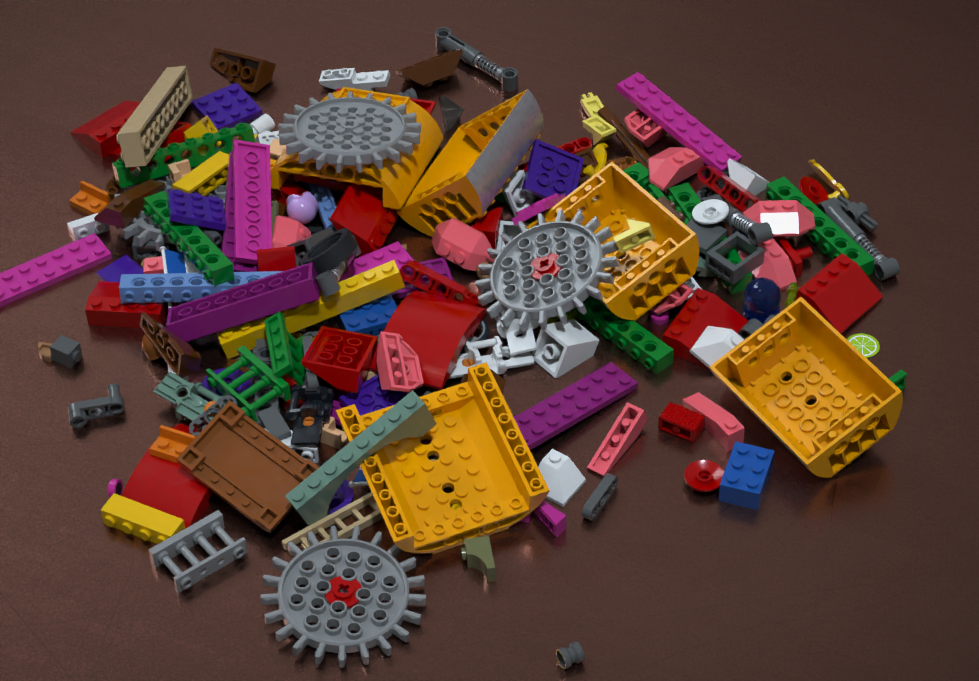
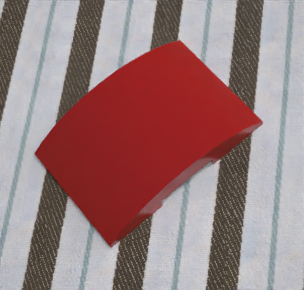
M416 290L405 297L399 304L384 332L400 334L403 337V341L409 344L418 355L423 385L442 390L457 364V357L468 337L474 335L487 311L485 308ZM378 345L370 366V371L378 372L376 362Z
M182 423L171 427L189 434V426ZM194 428V432H195V433H196V432H201V430H198V429H195V428ZM148 449L133 471L121 496L184 519L186 529L199 520L208 508V500L214 492L186 472L178 463L150 455Z

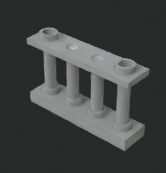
M217 510L150 548V561L155 568L161 564L166 565L175 576L173 577L175 590L179 593L248 553L246 539L243 537L235 542L224 530L223 515ZM214 534H217L227 545V547L218 552L206 540ZM200 544L210 557L200 562L189 548ZM179 554H182L192 565L191 568L184 572L172 561V558Z

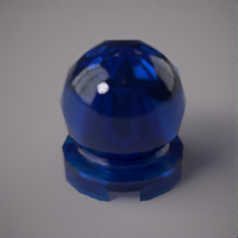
M765 277L750 281L743 294V317L748 321L750 319H757L764 323L770 315L780 313V288L773 280Z

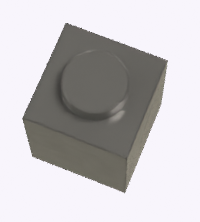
M63 335L50 346L52 360L69 368H72L82 357L80 343Z

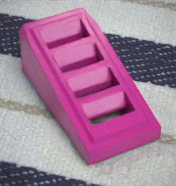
M542 501L533 510V513L554 536L558 537L566 529V515L545 501Z

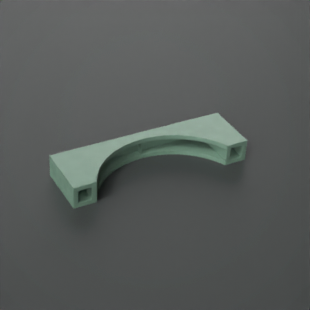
M412 390L285 495V497L306 524L310 526L327 516L334 494L348 475L365 459L397 440L407 437H422L437 423L426 404Z

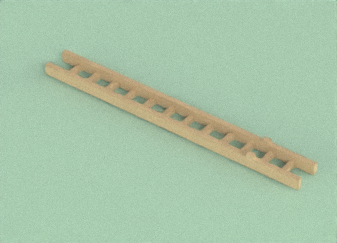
M434 457L433 459H431V461H435L438 458ZM372 492L282 540V547L284 550H287L290 541L295 545L301 542L303 550L310 547L307 540L309 531H312L314 534L318 533L324 539L320 542L331 540L324 529L333 524H336L340 529L338 531V539H347L352 536L355 526H359L361 531L380 521L383 517ZM369 505L375 512L363 517L358 510ZM352 514L358 521L347 527L341 520Z

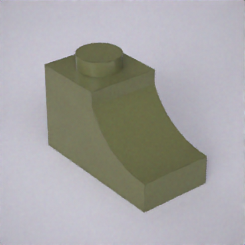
M489 536L464 539V548H461L462 560H466L467 567L475 568L482 572L487 582L496 581L495 564Z

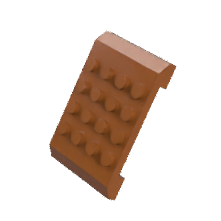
M230 400L176 458L178 464L186 472L261 529L269 533L277 527L293 508L285 495L319 468L308 458L305 460L246 416L245 411Z

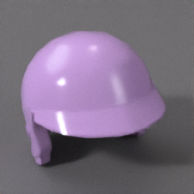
M305 192L302 196L291 194L286 200L289 218L297 220L301 224H308L314 220L319 208L316 198L310 192Z

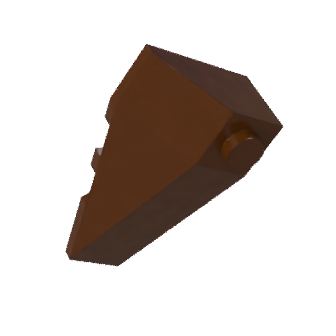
M215 47L210 60V64L226 75L230 81L238 83L243 90L253 93L258 92L272 80L276 66L275 63Z

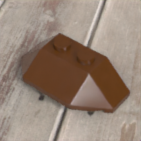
M453 49L395 72L396 75L415 85L428 87L433 85V81L447 80V76L454 73L463 51L462 49Z

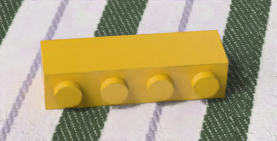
M221 151L217 152L172 184L173 190L179 189L185 193H199L202 196H206L227 181L229 154Z
M113 493L101 509L103 523L107 526L120 529L127 534H133L145 541L148 540L156 544L185 529L184 519Z

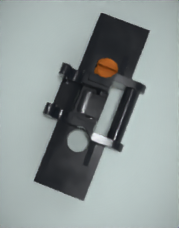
M307 375L302 386L291 388L290 406L285 414L288 420H295L291 445L319 444L322 426L330 419L334 401V392L330 389L331 384L319 377L320 389L309 388ZM299 397H301L302 402H307V404L297 409Z

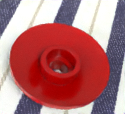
M807 176L800 179L799 186L802 193L815 205L827 200V192L818 181Z
M697 460L686 467L684 479L691 488L697 491L709 492L720 487L724 470L713 461Z

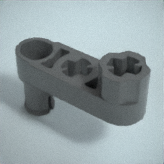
M116 383L108 385L109 397L71 403L68 406L70 426L82 428L89 419L112 416L123 412L124 401L120 395V386Z

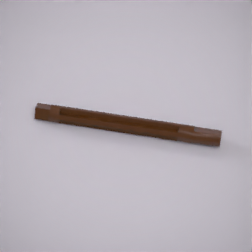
M607 106L598 110V116L616 128V137L633 157L648 169V159L651 157ZM666 189L663 192H665L668 196V189Z

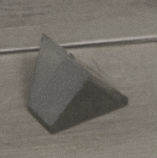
M440 96L438 100L444 131L448 132L452 129L464 109L446 96Z

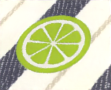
M858 333L847 338L866 358L876 355L880 349L879 342L871 335Z

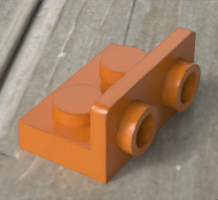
M81 181V190L69 200L70 206L88 215L99 213L110 202V196L105 190Z
M161 425L159 427V437L149 448L150 455L178 463L176 458L196 436Z

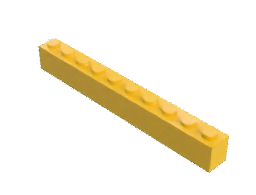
M395 260L338 282L341 289L332 295L323 296L320 290V299H317L314 303H305L295 309L281 311L285 317L287 331L290 334L404 288L405 285ZM272 315L264 316L258 321L246 322L239 327L233 326L217 333L227 359L238 356L237 349L244 345L248 350H252L253 347H256V339H267L264 320Z

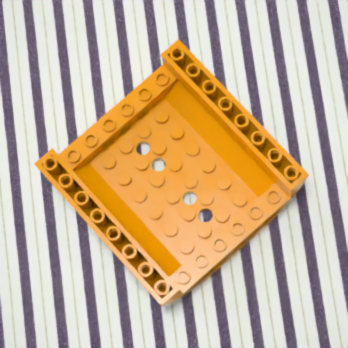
M343 87L340 91L332 93L335 98L347 97L348 92H352L354 97L366 98L369 93H373V100L382 102L387 97H390L393 108L405 104L406 114L416 113V123H421L420 144H413V153L410 155L400 152L399 163L389 158L384 159L383 169H378L374 163L363 165V170L358 173L356 166H343L342 171L337 173L336 165L327 163L320 170L316 169V160L312 158L301 164L299 163L300 152L287 155L285 149L270 170L271 189H280L290 173H296L303 176L320 177L321 179H333L339 182H351L357 185H369L375 188L382 187L383 207L401 209L444 140V137L433 117L420 105L411 101L410 97ZM328 96L323 98L321 101L328 100Z
M487 362L468 368L467 382L419 397L426 404L437 423L422 437H407L392 442L359 464L394 544L403 551L410 553L436 554L464 544V539L489 536L507 530L510 526L535 510L550 492ZM355 404L336 410V413L349 442H351L394 405L360 416ZM428 439L431 443L424 445L421 443V440ZM430 455H436L438 456V459L435 461H431L428 459V457ZM445 487H451L454 491L451 493H446L443 491V489ZM457 503L461 505V508L455 510L450 506Z

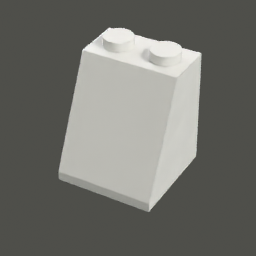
M574 319L567 320L565 325L562 322L547 324L546 330H540L536 341L537 350L532 352L534 361L555 378H559L591 358L595 353L599 339Z

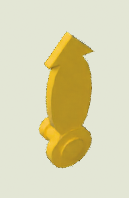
M599 142L592 150L598 164L594 168L588 165L583 170V173L589 177L588 179L605 167L607 160L605 148L609 147L607 144Z
M814 159L808 161L815 173L835 190V192L827 196V199L832 197L838 198L840 195L847 200L850 198L845 188L840 183H836L822 166L816 163Z

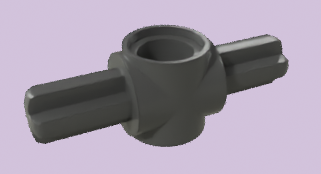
M838 196L837 199L841 204V208L845 210L844 212L856 224H863L871 231L876 230L878 223L869 217L868 207L863 202H850L845 197Z

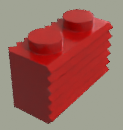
M669 402L658 419L659 429L693 443L704 429L705 424L704 415Z

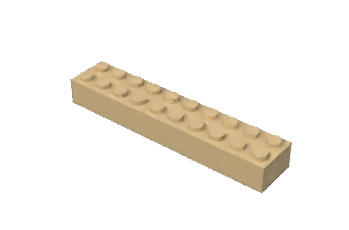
M187 66L167 67L118 132L117 142L121 146V159L124 161L125 167L146 166L192 101L193 93Z

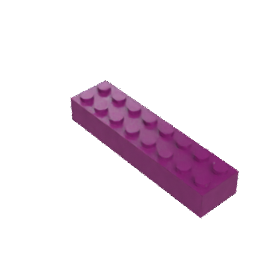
M311 262L168 309L166 327L188 343L196 338H205L211 333L223 332L233 326H242L244 323L252 320L258 321L264 316L274 315L279 311L295 309L305 303H314L317 299H320V288L315 279L318 276Z

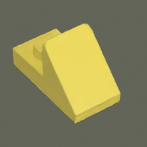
M598 115L582 121L583 127L593 135L594 146L599 142L609 140L616 133V128Z
M626 219L630 229L613 237L621 254L656 238L649 223Z

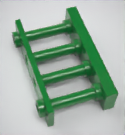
M279 311L264 320L273 374L277 378L287 374L296 382V386H302L306 376V367L301 365L304 357L302 337H305V335L297 339L294 338L287 331L285 317Z
M243 345L237 349L239 354L238 361L217 375L209 368L206 369L208 376L206 380L212 389L216 388L223 396H233L237 401V406L245 411L246 416L257 422L255 410L276 396L281 397L287 402L291 399L292 395L289 384L281 377L277 378L273 374L272 369ZM242 367L249 369V371L228 385L223 381V379ZM252 377L260 379V381L240 394L234 391V389ZM269 386L272 389L252 404L246 401L247 398L263 387Z

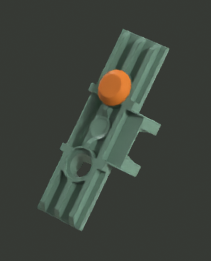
M169 372L153 391V393L177 406L175 410L176 418L183 421L185 416L192 420V422L223 397L203 387V384L200 382L196 384L190 383L172 372ZM185 390L188 392L185 397H178L180 391ZM200 393L212 401L208 402L199 397L198 394ZM209 414L207 419L211 421L217 414Z

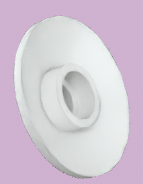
M710 199L697 204L692 211V216L700 224H714L726 218L729 213V207L722 200Z

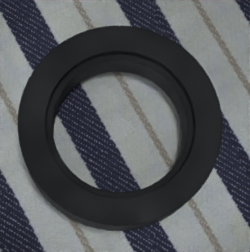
M348 228L340 229L313 246L303 256L301 262L303 265L312 262L317 275H320L346 259L356 249L358 242Z

